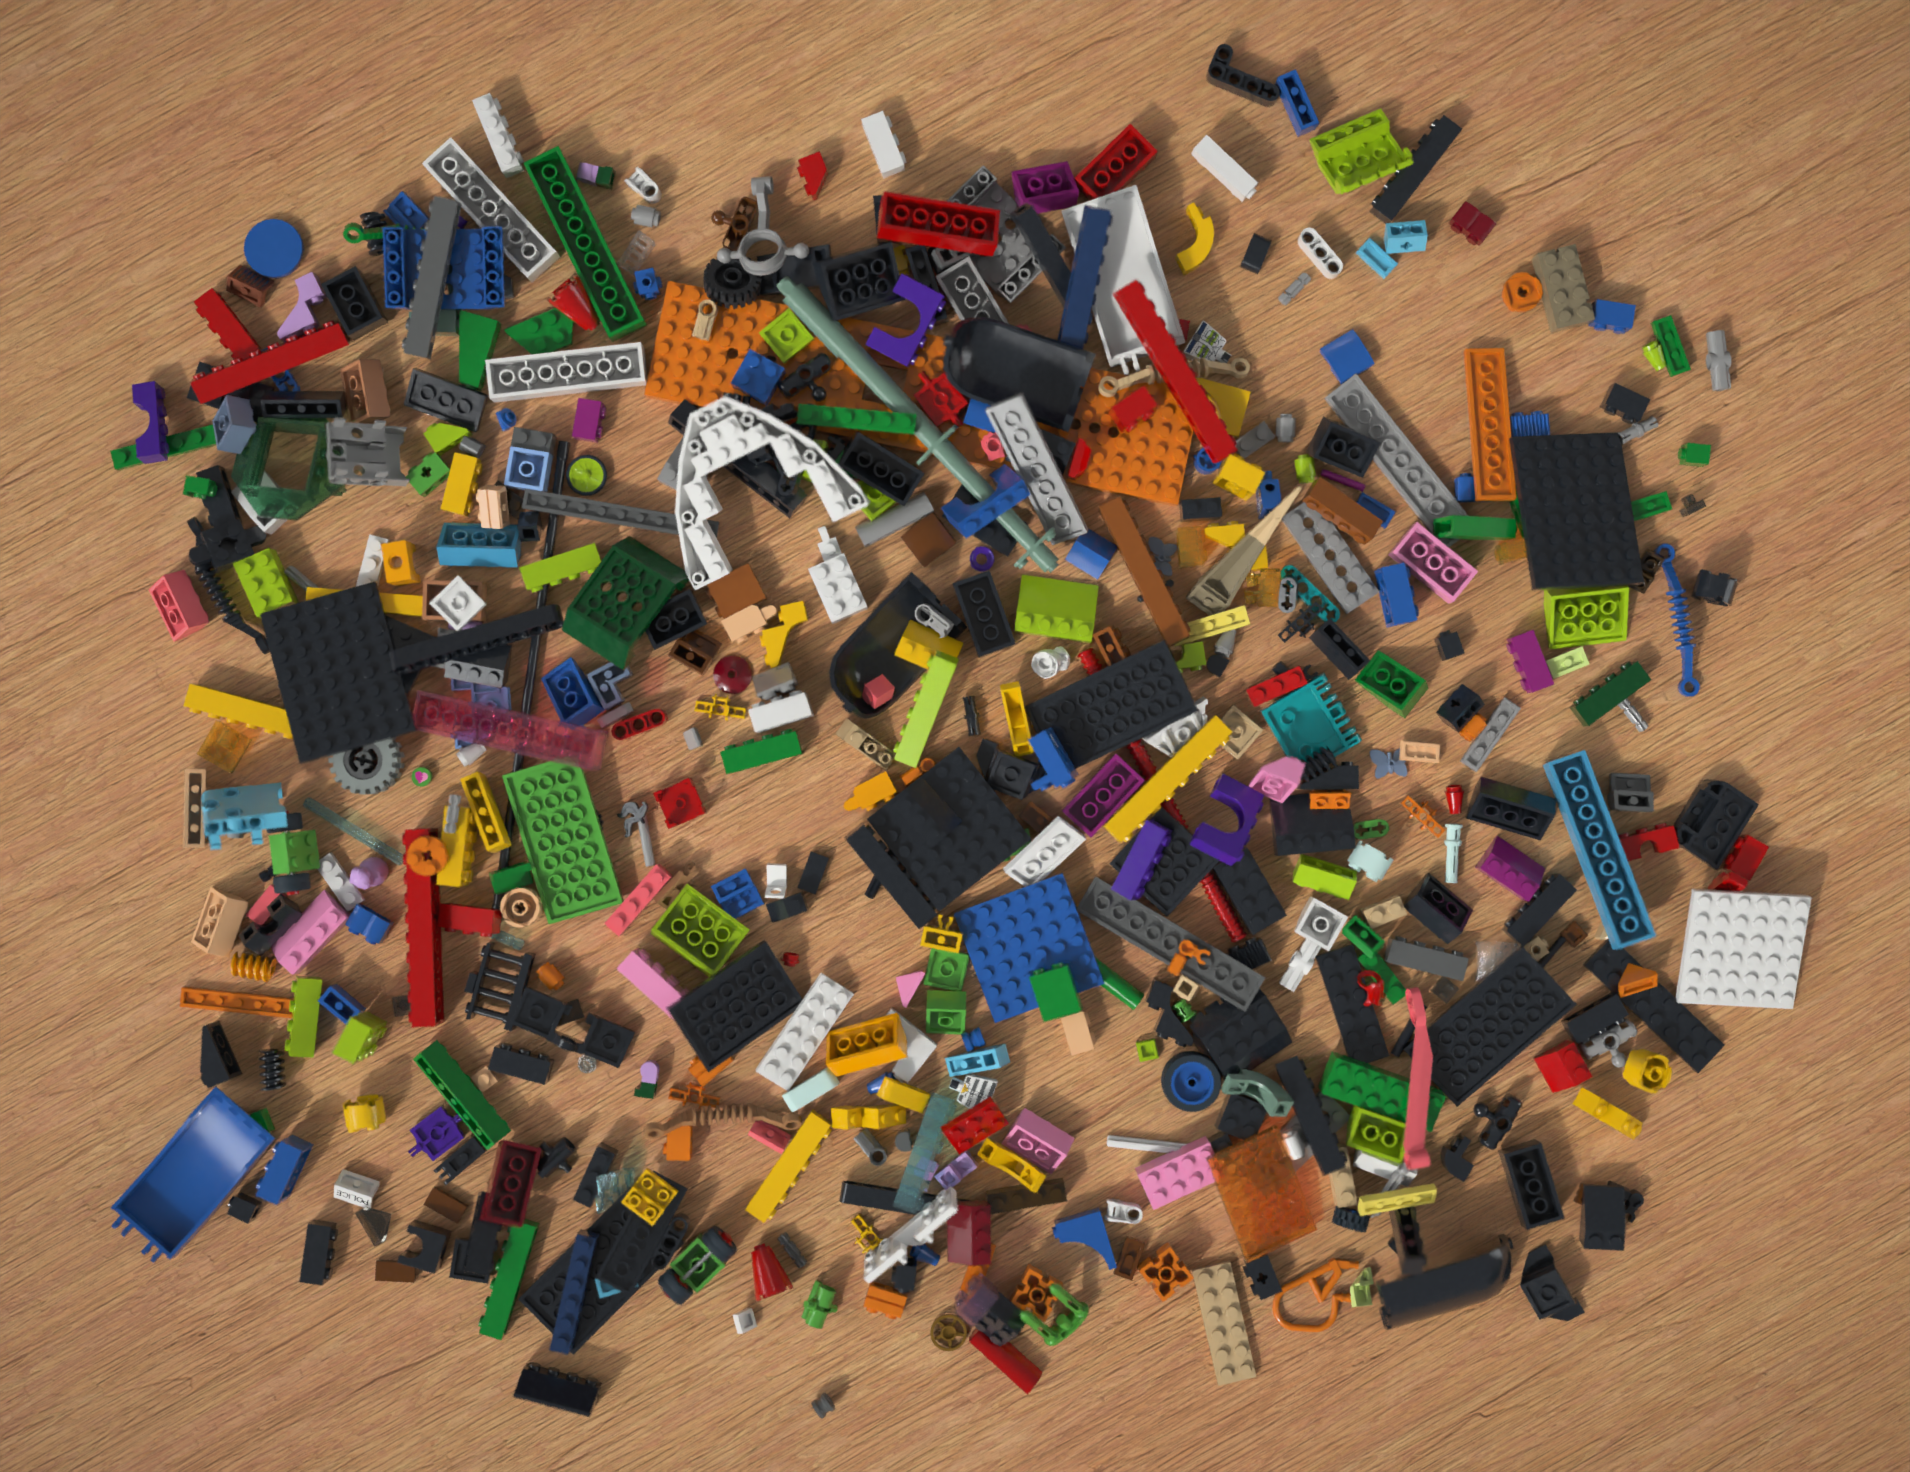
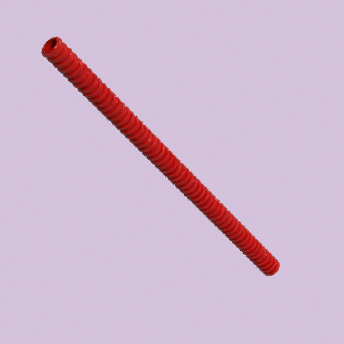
M1088 648L1077 656L1081 658L1080 662L1084 664L1083 668L1087 669L1086 673L1089 675L1102 670V664H1099V659L1095 657L1096 653L1093 654L1092 652L1093 648ZM1138 739L1128 744L1126 748L1130 749L1129 753L1133 755L1132 759L1136 760L1135 764L1139 766L1138 770L1142 771L1141 775H1144V780L1148 781L1157 772V767L1153 765L1154 761H1151V755L1147 754L1148 750H1145V744L1142 745V739ZM1174 798L1160 803L1161 807L1163 806L1188 829L1189 826L1185 824L1186 820H1183V815L1179 813L1180 809H1177V804L1173 802ZM1210 871L1199 883H1202L1201 887L1203 889L1205 888L1204 892L1208 894L1207 898L1211 899L1210 904L1214 905L1213 909L1217 911L1216 915L1220 916L1219 920L1223 922L1222 926L1226 927L1225 931H1228V937L1232 938L1230 941L1235 943L1246 937L1247 934L1243 932L1244 928L1240 926L1241 922L1237 921L1238 917L1234 915L1235 911L1231 910L1232 906L1228 904L1229 900L1225 899L1227 896L1223 895V889L1219 888L1221 885L1217 884L1218 880L1214 878L1215 874Z

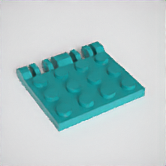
M1325 673L1314 677L1308 684L1297 688L1260 710L1286 757H1294L1306 761V755L1313 757V751H1317L1320 754L1319 748L1323 747L1326 749V746L1336 757L1362 741L1359 733H1355V726L1349 727L1342 733L1339 730L1340 727L1351 720L1349 716L1335 723V720L1347 713L1340 700L1326 707L1327 704L1338 697L1336 693L1330 694L1322 700L1320 694L1332 687L1330 683L1319 687L1328 681Z

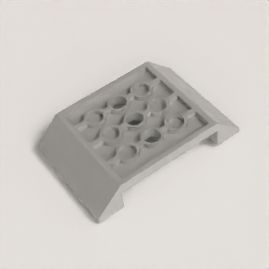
M983 165L947 202L1000 210L998 234L1001 235L1002 241L997 244L993 257L976 255L971 258V261L983 281L996 294L1011 303L1042 272V269L1018 227L1016 226L1011 230L1005 227L1006 221H1014L1010 213L1017 209L1016 202L997 184V178ZM1051 234L1050 237L1061 254L1066 247Z

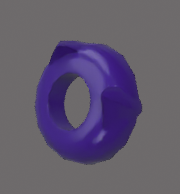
M976 547L970 554V566L977 571L989 570L994 564L993 552L987 547ZM978 554L986 556L985 564L980 565L977 563L976 557Z

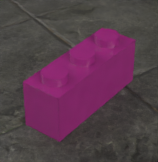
M1534 630L1508 638L1506 647L1508 652L1514 657L1513 665L1516 672H1519L1522 680H1520L1523 690L1527 691V693H1533L1554 685Z

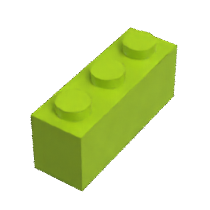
M1300 854L1293 871V883L1301 887L1306 886L1315 889L1320 893L1325 892L1334 895L1340 899L1349 900L1357 882V871L1304 854Z

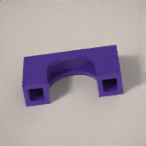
M901 274L893 292L918 307L921 317L918 329L909 337L896 338L874 327L865 345L909 368L910 364H915L919 356L916 353L919 347L923 348L928 338L925 335L928 329H933L937 321L935 316L938 311L941 312L946 302L943 301L944 295Z
M1222 774L1216 780L1210 797L1229 806L1236 813L1239 823L1238 830L1233 833H1226L1202 822L1196 828L1189 845L1232 866L1243 857L1244 851L1242 849L1250 840L1251 835L1249 831L1254 828L1257 822L1256 814L1261 811L1264 805L1262 802L1264 794Z

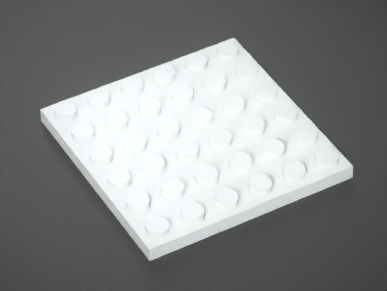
M1692 889L1676 991V1002L1793 1009L1811 897L1809 895Z

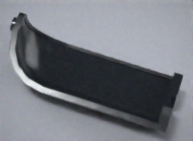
M970 317L959 321L953 327L951 334H946L943 346L946 347L943 368L948 381L958 392L988 405H994L1022 393L1035 421L1069 432L1083 392V388H1080V386L1084 387L1096 355L1095 353L986 317Z
M912 572L848 637L832 658L829 670L831 687L838 698L844 703L842 707L849 714L854 712L858 717L864 719L881 714L891 707L927 670L894 655L909 621L912 620L923 625L915 617V610L919 605L929 603L953 622L954 626L947 635L951 638L957 639L967 628L964 622L945 604L939 605L941 601ZM922 610L920 611L921 617L924 620L930 618L927 613ZM883 674L895 687L892 699L873 709L862 697L864 685Z
M1500 1234L1498 1235L1501 1244L1499 1247L1471 1258L1423 1271L1422 1275H1409L1385 1282L1384 1279L1375 1281L1380 1302L1384 1304L1379 1309L1384 1329H1393L1479 1304L1498 1295L1508 1283L1512 1270L1511 1249H1513V1243L1510 1237L1507 1238L1506 1235Z

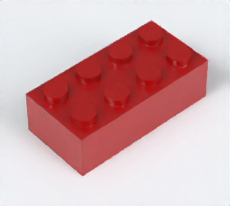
M1129 124L1075 177L1074 180L1077 188L1089 201L1122 190L1156 158L1158 151Z

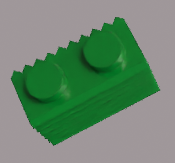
M1357 915L1342 929V934L1370 959L1383 948L1384 939L1378 937V934H1375V931H1372Z

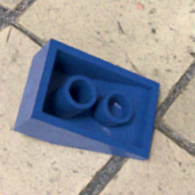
M572 657L541 678L563 726L576 731L604 711L590 681Z

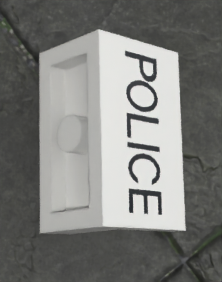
M342 1169L334 1184V1198L371 1210L373 1197L380 1182Z

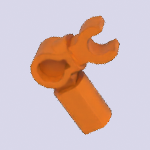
M924 758L918 767H912L900 775V777L908 787L920 778L922 773H926L935 766V763L931 758Z
M1183 940L1179 945V954L1175 953L1167 971L1179 976L1188 960L1185 958L1186 956L1191 958L1194 956L1200 964H1205V961L1200 959V955L1202 953L1210 955V952L1206 949H1197L1198 946L1190 940Z

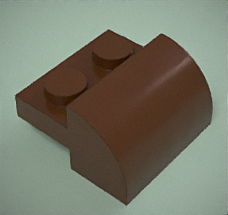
M695 630L677 639L668 656L703 676L711 666L722 643L699 630Z

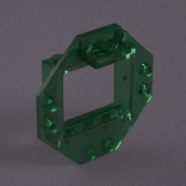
M258 417L255 433L249 438L247 447H244L241 454L236 455L231 478L259 517L297 521L331 496H342L343 493H346V484H333L329 482L328 460L326 458V424L329 422L327 418ZM274 432L318 435L305 490L261 486ZM332 450L335 455L341 456L339 451Z

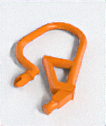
M1332 1258L1328 1260V1263L1281 1287L1283 1292L1275 1294L1273 1299V1314L1276 1321L1282 1327L1291 1331L1321 1332L1331 1327L1337 1318L1339 1301L1351 1302L1350 1293L1344 1294L1341 1292L1340 1294L1335 1293L1332 1295L1331 1314L1320 1325H1303L1287 1322L1280 1314V1299L1285 1292L1305 1282H1309L1318 1303L1325 1301L1342 1276L1340 1269H1358L1359 1262ZM1333 1270L1334 1273L1321 1291L1315 1278Z

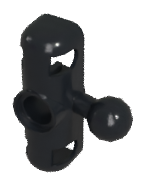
M819 353L815 358L800 365L797 370L779 382L778 388L785 398L790 399L808 386L812 391V398L818 402L823 401L826 398L827 392L823 387L817 386L814 381L832 368L830 359L825 353ZM827 364L829 368L822 372L821 368ZM807 371L810 373V377L803 379L800 377V373ZM796 387L797 391L791 395L789 391Z
M1506 1094L1494 1113L1483 1102L1474 1105L1473 1111L1477 1117L1489 1119L1478 1137L1482 1145L1490 1150L1497 1148L1498 1142L1511 1130L1512 1123L1518 1115V1110L1523 1107L1522 1101L1512 1094ZM1505 1099L1511 1101L1507 1108L1503 1106ZM1505 1118V1124L1497 1126L1498 1120ZM1484 1132L1490 1134L1486 1141L1482 1138Z

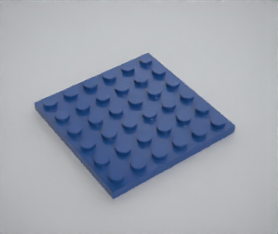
M1063 873L954 913L995 1023L1039 1008L1029 979L1030 975L1033 974V970L1044 967V970L1051 969V965L1058 962H1063V965L1069 963L1078 993L1105 983Z

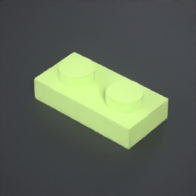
M1581 646L1546 660V664L1552 679H1555L1589 665V661Z

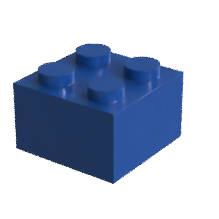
M750 349L732 379L731 385L733 388L767 406L786 371L780 365Z

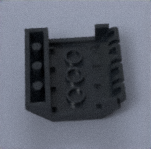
M1260 988L1246 1011L1221 997L1222 1004H1219L1216 1000L1204 1008L1206 1015H1203L1200 1011L1190 1018L1192 1032L1205 1046L1224 1081L1228 1074H1239L1241 1069L1253 1070L1292 1043L1286 1026Z

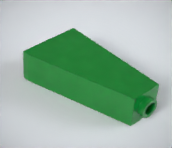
M460 310L459 383L471 389L482 391L487 376L485 360L492 359L502 324L497 320Z
M1451 515L1433 519V535L1437 539L1509 540L1515 539L1517 533L1516 519Z

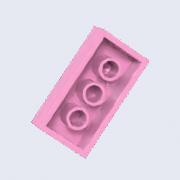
M1418 522L1408 529L1388 554L1397 563H1405V567L1409 568L1413 576L1448 604L1455 601L1478 572Z
M637 948L633 950L618 966L617 970L672 1018L666 1008L690 992L688 988L683 989L679 985L680 981L675 976H669L665 973V967L659 962L654 963L650 959L651 955L642 948L640 950Z
M1206 1136L1182 1146L1181 1149L1171 1151L1135 1168L1153 1210L1225 1177Z

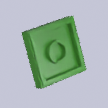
M931 948L923 984L951 991H962L969 954Z

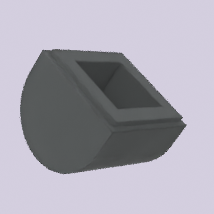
M464 436L459 448L473 457L480 458L486 446L470 436Z
M908 1128L900 1130L895 1138L896 1147L903 1152L911 1151L913 1147Z

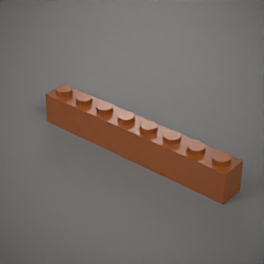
M1117 497L1099 506V512L1163 640H1166L1168 647H1171L1189 638L1191 629L1187 621L1183 622L1180 616L1182 611L1178 604H1174L1172 600L1174 596L1170 587H1166L1162 581L1165 579L1161 569H1156L1154 565L1156 559L1152 552L1148 553L1145 547L1147 541L1143 534L1139 535L1137 528H1139L1138 523L1128 513L1130 511L1126 500L1122 501L1121 497Z

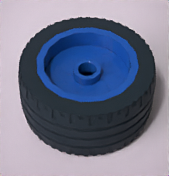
M1186 1051L1176 1054L1166 1063L1161 1075V1086L1166 1098L1173 1106L1183 1111L1197 1112L1208 1108L1215 1102L1221 1089V1076L1217 1066L1206 1055L1195 1051ZM1190 1079L1195 1080L1193 1085L1188 1084Z

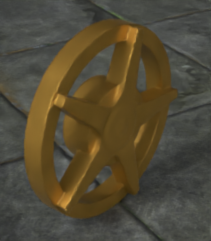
M944 1314L936 1318L932 1323L930 1336L934 1345L940 1350L954 1351L964 1344L967 1337V1329L960 1317L954 1314ZM944 1318H953L951 1324L946 1325L943 1324L940 1320ZM956 1321L961 1323L964 1333L956 1331L954 1327ZM938 1323L941 1327V1333L934 1337V1327ZM956 1336H963L961 1342L952 1347V1340ZM943 1338L945 1341H948L949 1347L941 1346L936 1340Z

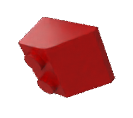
M1565 1040L1533 1058L1552 1093L1575 1087L1593 1077L1574 1042L1570 1040Z

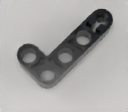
M1228 44L1219 45L1206 74L1208 83L1262 106L1272 107L1279 97V88L1270 82L1229 66L1233 56V49ZM1219 53L1227 54L1228 58L1222 59ZM1217 70L1220 76H1213L1211 71ZM1236 78L1238 83L1232 84L1229 79ZM1247 86H1255L1256 91L1248 90ZM1268 93L1272 94L1271 98L1267 97Z

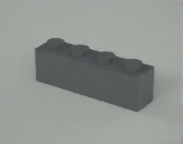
M1395 936V939H1388L1383 959L1385 962L1460 981L1464 980L1469 958L1463 957L1464 953L1452 950V953L1444 952L1445 948L1434 945L1432 949L1425 947L1426 943L1414 941V944L1407 943L1406 938Z

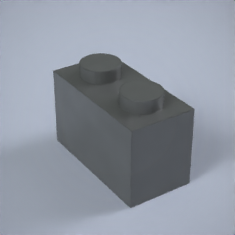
M514 427L511 446L549 452L554 456L557 437L552 433Z

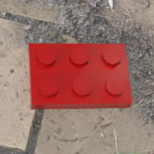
M990 1096L940 1128L960 1155L1007 1126L1009 1122Z

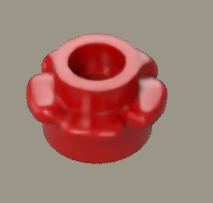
M784 952L781 961L784 962L785 966L795 967V964L800 963L798 960L799 954Z

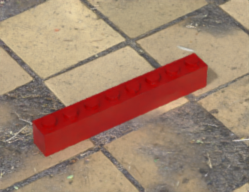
M330 320L323 323L322 328L317 330L315 327L304 331L305 335L300 337L297 334L286 338L287 342L280 345L278 342L272 343L267 346L268 349L261 352L260 349L249 353L250 357L245 359L237 357L230 361V365L225 367L223 364L211 368L212 372L205 374L204 371L193 375L194 379L190 381V384L200 404H203L348 346L349 341L340 322Z

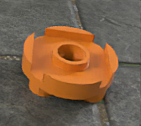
M1526 272L1512 275L1503 284L1502 298L1508 309L1521 313L1532 310L1539 303L1543 294L1540 281ZM1519 288L1527 291L1524 297L1518 295Z
M420 837L408 849L407 863L417 874L423 876L434 875L441 872L447 865L448 854L446 846L437 837ZM431 851L432 860L428 859L425 861L423 853Z

